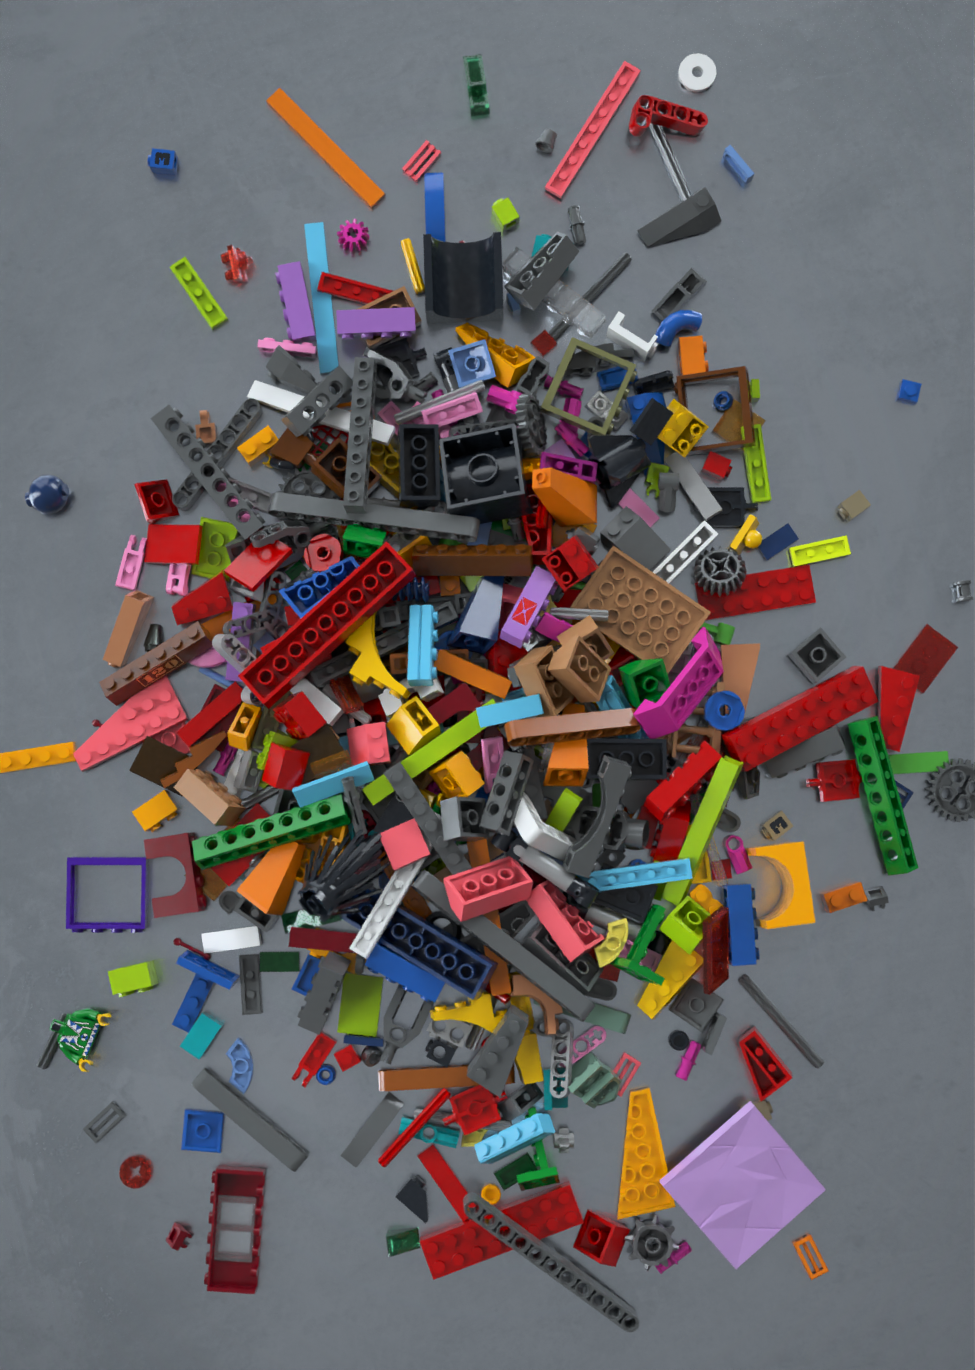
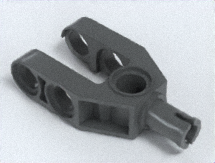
M366 347L363 356L375 358L376 364L384 365L393 372L387 388L376 383L375 396L384 399L410 397L421 404L425 401L422 397H427V392L413 386L414 380L402 363L373 348ZM399 380L402 382V388L400 390H398L396 386Z
M281 520L254 533L250 539L253 547L259 548L270 543L274 544L276 540L287 535L290 537L292 543L288 546L292 548L293 553L276 569L278 570L299 560L304 555L305 548H308L309 541L314 535L329 528L326 523L314 522L308 525L303 520Z
M401 984L398 985L383 1017L384 1040L387 1044L379 1059L384 1062L388 1054L389 1056L385 1062L391 1064L397 1048H403L420 1034L434 1004L432 1001L427 1002L424 1000L410 1030L395 1024L393 1020L407 992ZM400 1029L403 1032V1037L400 1040L394 1039L392 1036L393 1030Z

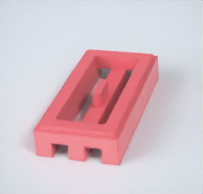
M426 140L405 164L402 171L418 182L441 155V151L437 150L434 145H431ZM428 148L427 152L420 158V160H419V161L414 165V167L409 171L410 167L416 162V160H417V159L422 155V153ZM433 152L434 155L415 176L414 173L416 172V170Z
M625 1052L613 1072L617 1074L627 1058L628 1062L619 1075V1078L622 1080L632 1062L635 1065L620 1091H618L617 1095L620 1097L641 1065L640 1061Z

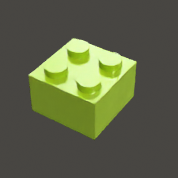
M687 896L668 915L659 929L690 955L710 934L719 921L690 896Z
M154 960L108 971L112 995L119 994V997L134 994V990L137 989L139 993L154 989L153 985L158 984Z

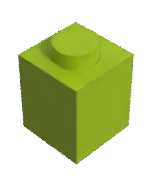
M508 197L504 200L503 198L498 199L493 203L492 214L503 232L519 223L520 216Z

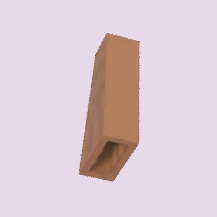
M138 590L125 595L103 660L107 661L108 665L118 668L127 663L154 600L153 596Z
M760 643L721 645L719 651L724 671L721 675V682L725 683V691H731L740 697L746 712L760 651ZM726 705L723 707V716L729 714Z

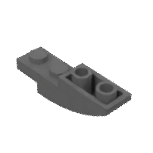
M614 343L594 346L629 362L633 361V349L614 350ZM580 351L574 354L564 377L572 376L573 373L590 375L592 372H595L596 364H599V366H609L611 363Z

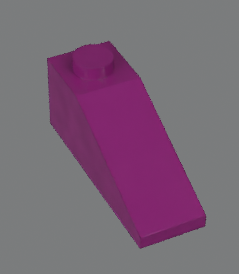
M542 452L540 469L553 468L594 483L596 481L598 463Z

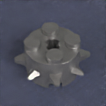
M655 1215L652 1221L641 1222L638 1219L635 1220L636 1228L633 1230L632 1235L625 1236V1240L630 1242L633 1248L628 1257L629 1260L639 1259L644 1263L645 1271H649L651 1266H657L660 1263L665 1267L669 1266L667 1258L670 1257L672 1251L679 1250V1246L675 1245L671 1238L675 1227L665 1228L659 1223L657 1215ZM654 1239L656 1244H652V1247H650L648 1241Z

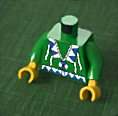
M86 1008L74 1011L72 1014H67L64 1022L53 1019L50 1025L51 1031L59 1033L57 1041L61 1051L70 1061L79 1065L80 1070L83 1072H89L85 1069L86 1063L93 1065L91 1060H84V1058L88 1057L100 1025H110V1023L104 1021V1017H112L110 1013L101 1014V1012Z

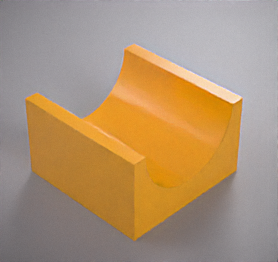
M786 842L745 848L747 856H758L769 861L778 871L782 882V892L777 905L768 914L758 917L755 920L756 926L772 929L815 923L804 842Z

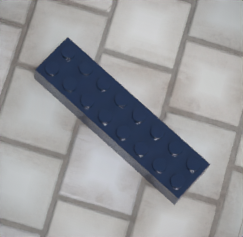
M370 887L353 897L356 898L377 889ZM382 892L369 896L372 898L369 901L347 907H357L362 912L344 914L341 919L360 930ZM402 904L399 905L378 942L472 1000L481 997L499 964Z

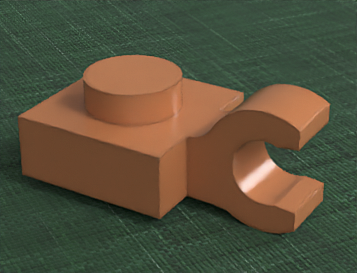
M201 410L199 411L201 424L195 425L196 438L200 437L205 444H212L217 438L215 423H209V412Z

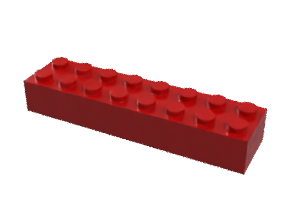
M852 666L721 736L731 758L743 762L741 771L747 772L879 701L864 667Z
M569 1181L497 1208L539 1240L584 1223ZM488 1214L484 1218L491 1219L493 1215ZM471 1218L421 1236L419 1241L433 1280L513 1250ZM503 1226V1227L500 1228V1230H501V1231H505V1230H507L509 1227H508V1226ZM520 1237L516 1239V1242H522L525 1238Z

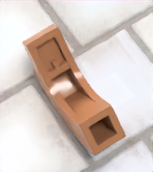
M512 975L510 977L511 997L524 996L537 1001L543 1011L545 1036L555 1035L556 1030H559L558 1018H555V1015L563 1013L562 1007L524 976Z

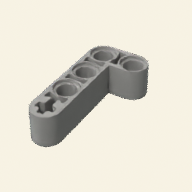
M217 634L212 640L213 648L239 673L257 659L233 635ZM237 652H239V654H240V657H239L238 660H237V657H236ZM245 686L241 692L242 701L246 704L261 705L262 702L256 696L252 700L253 692Z
M539 1018L533 1026L535 1033L539 1036L552 1037L550 1093L556 1098H566L570 1094L568 1087L571 1085L574 1026L568 1020L558 1019L559 1026L562 1023L567 1024V1032L561 1034L559 1030H556L555 1035L545 1036V1033L540 1031V1025L544 1022V1018ZM561 1043L567 1046L564 1054H560L558 1051V1046ZM563 1063L566 1070L560 1075L557 1071V1066ZM556 1077L565 1078V1081L556 1080ZM560 1082L561 1087H564V1091L561 1093L556 1091V1088L560 1087Z

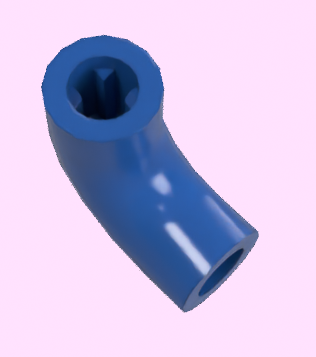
M679 310L671 313L658 327L655 333L658 336L656 342L664 346H671L675 335L680 330L697 331L702 323L701 313L692 310Z

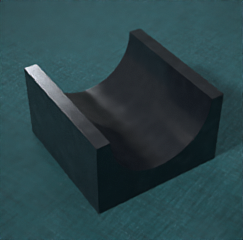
M493 232L492 236L487 239L468 243L444 242L433 238L431 234H423L425 312L427 323L503 321L501 232Z
M515 423L439 439L447 510L450 514L474 517L480 520V524L534 514L523 468L522 450H524V444L521 445V438L518 436L519 433Z

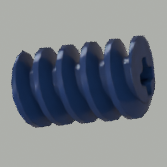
M414 577L412 582L406 584L392 597V600L396 601L399 596L400 601H404L407 596L409 602H412L414 597L416 602H420L422 597L424 602H428L430 581L425 583V579L422 577L420 583H418L416 577Z

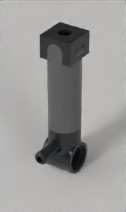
M452 347L433 353L447 393L459 389L448 352ZM477 414L458 420L459 426L480 423ZM475 427L472 432L478 431L480 428Z

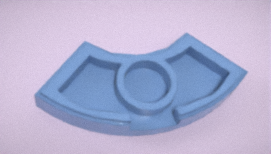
M237 1038L226 1052L233 1067L229 1083L244 1094L252 1080L253 1060L246 1044L240 1038Z

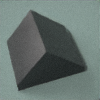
M651 398L630 431L652 445L673 415V412Z

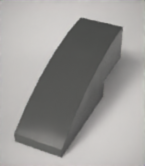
M691 268L654 307L652 312L663 321L671 313L681 310L707 281L694 268Z

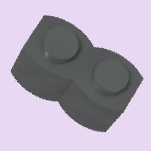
M539 356L535 357L529 364L528 372L520 378L517 391L523 394L533 393L535 396L539 384L548 376L550 363Z

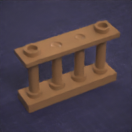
M715 683L714 687L712 686L705 696H712L716 692L725 691V683ZM696 707L691 714L705 715L704 707ZM720 708V714L723 716V708ZM682 725L679 730L671 733V740L667 742L669 758H676V752L697 754L700 746L677 744L678 733L707 735V737H710L709 745L720 754L721 730H717L709 725L708 727Z

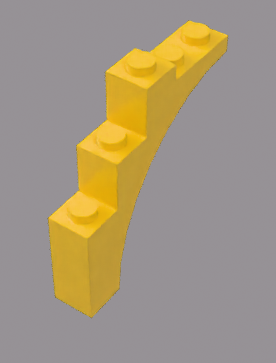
M375 612L345 642L350 647L348 650L354 655L359 656L349 673L353 677L352 680L360 686L363 683L370 686L373 681V684L381 689L384 687L390 690L389 693L397 699H400V697L407 699L410 694L409 690L389 674L380 659L374 631L377 613Z
M485 991L479 999L472 1000L468 997V1003L466 1001L454 1002V1006L449 1007L446 1004L437 1005L435 1009L430 1010V1015L434 1021L449 1019L466 1021L479 1025L492 1033L507 1012V1009L496 1010V1014H493L490 993ZM526 1029L514 1060L520 1081L524 1085L544 1081L537 1035L535 1032L530 1031V1029Z

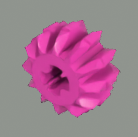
M355 218L352 223L346 220V226L341 224L339 226L341 231L337 232V236L340 237L338 243L343 244L344 250L350 247V252H353L354 248L361 251L360 245L366 247L367 242L365 240L370 239V236L367 234L369 232L368 227H364V222L362 221L357 224ZM354 233L356 237L353 238L352 236H350V234Z

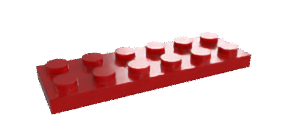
M810 565L747 574L741 588H737L735 593L730 591L728 596L722 593L719 597L716 592L711 595L710 590L704 592L703 587L699 588L698 582L694 583L697 603L711 612L705 621L816 603Z

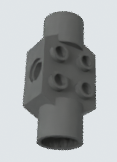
M583 806L580 811H576L563 833L577 839L578 842L593 825L598 815L599 807ZM617 810L616 816L612 818L610 823V832L604 838L603 849L623 851L626 846L645 848L649 839V821L630 818L628 812Z

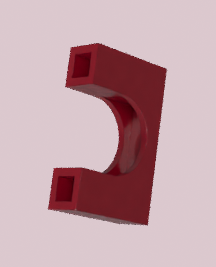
M463 683L427 710L436 722L441 724L457 712L466 711L472 713L476 708L481 707L485 703L482 700L478 701L474 696L476 691L471 684ZM499 724L483 729L482 739L500 736L503 739V751L510 748L507 739L497 728ZM480 742L475 748L466 753L470 763L477 771L483 767L482 746Z
M195 832L144 840L146 859L174 857L182 863L186 872L185 884L178 893L171 896L152 898L154 918L205 910L207 900L205 895H203L204 879L200 874V867L194 860L192 841L198 839L195 836Z

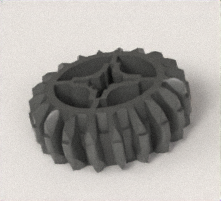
M721 546L718 550L712 547L711 552L705 550L704 555L700 554L698 560H696L693 572L695 582H698L699 588L703 587L704 592L710 590L711 595L716 592L719 597L722 593H725L727 596L730 591L735 593L737 588H741L747 572L745 561H742L741 555L736 556L735 550L729 552V547L726 550H722ZM729 566L735 570V574L731 572ZM705 569L709 570L710 577L706 574Z

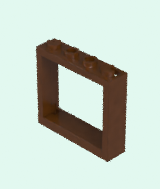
M746 366L676 376L677 382H675L674 390L678 394V402L687 409L686 385L739 377L745 440L693 447L687 455L756 446L749 373Z

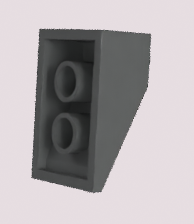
M627 506L600 532L601 543L608 549L615 546L650 571L671 551L648 524Z

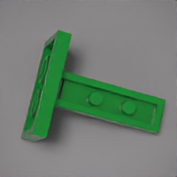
M652 904L626 959L617 957L609 964L640 981L662 986L665 978L639 963L647 954L649 942H652L656 936L655 930L658 924H661L666 908Z
M536 1108L528 1109L529 1115H525V1118H531V1116L537 1114ZM543 1140L531 1144L532 1147L536 1146L537 1154L533 1156L536 1167L540 1166V1170L516 1175L521 1191L560 1183L556 1166L548 1168Z

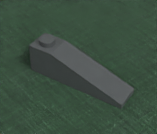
M704 187L637 231L646 246L649 247L706 232L722 220L714 200L706 187Z
M280 345L276 347L266 365V369L269 372L267 375L274 382L278 380L282 384L308 394L320 383L315 382L316 379L308 370L304 369L302 371L298 361Z

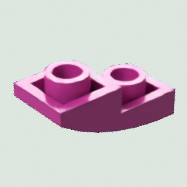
M545 612L535 630L559 642L556 636L573 625Z

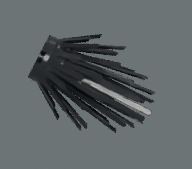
M359 830L339 855L349 840L350 834L348 831L340 845L333 848L318 876L317 874L331 843L332 835L329 836L323 852L320 844L314 865L315 852L314 850L311 851L309 864L306 863L303 887L297 893L301 896L298 900L300 905L310 916L314 913L320 917L319 921L324 922L331 916L360 913L362 911L357 907H347L372 899L369 896L383 891V889H377L359 897H353L372 887L373 883L370 882L384 873L382 870L390 865V862H387L380 868H376L378 864L388 857L386 854L381 859H377L385 849L381 843L375 844L381 838V834L375 833L372 837L369 835L364 839L365 836L361 835L363 830Z

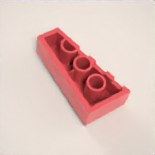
M547 880L536 886L531 891L530 898L525 899L569 962L589 952L605 939L601 933L597 935L593 931V925L589 921L585 922L578 915L580 911L575 906L569 905L566 902L567 898L550 881Z

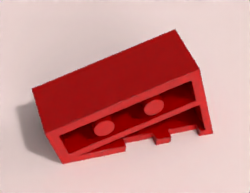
M224 569L173 603L171 608L177 625L233 610V598Z
M688 801L684 806L679 805L676 808V812L669 819L665 817L661 822L659 821V824H661L660 829L656 830L654 837L656 844L652 845L649 855L653 857L652 863H654V860L663 862L678 859L690 822L691 801Z
M755 1026L739 1037L741 1050L762 1102L793 1078L792 1072Z

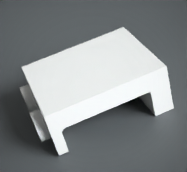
M618 311L608 327L606 338L624 349H633L634 355L644 362L647 357L652 358L657 350L658 343L656 341L658 336L654 334L649 343L645 342L622 327L625 315Z

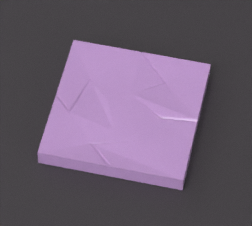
M751 1101L659 1180L662 1186L735 1269L741 1266L826 1190Z

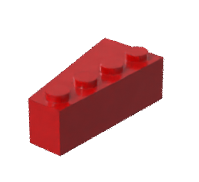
M878 666L879 723L886 749L900 752L920 676Z
M704 741L700 745L697 754L692 753L687 757L682 769L678 766L669 776V781L665 779L647 796L644 806L660 822L665 817L669 819L676 812V808L679 805L684 806L689 801L690 795L693 793L696 795L700 792L706 781L708 783L711 782L722 756Z

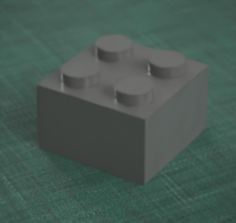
M821 627L788 654L812 684L821 680L846 658L844 653Z
M456 796L440 801L444 841L474 842L489 838V831L479 826L486 807L485 798Z

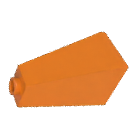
M553 468L532 470V489L560 527L597 523V485Z
M576 703L568 704L564 707L562 715L585 713V706ZM587 739L554 742L543 786L583 787L589 769Z
M302 839L271 848L239 886L237 892L265 914L282 915L306 845L301 842Z

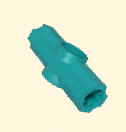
M402 1117L398 1134L401 1135L414 1119ZM427 1122L413 1138L423 1140L426 1143L456 1148L460 1131ZM432 1128L435 1134L433 1137H426L424 1130Z

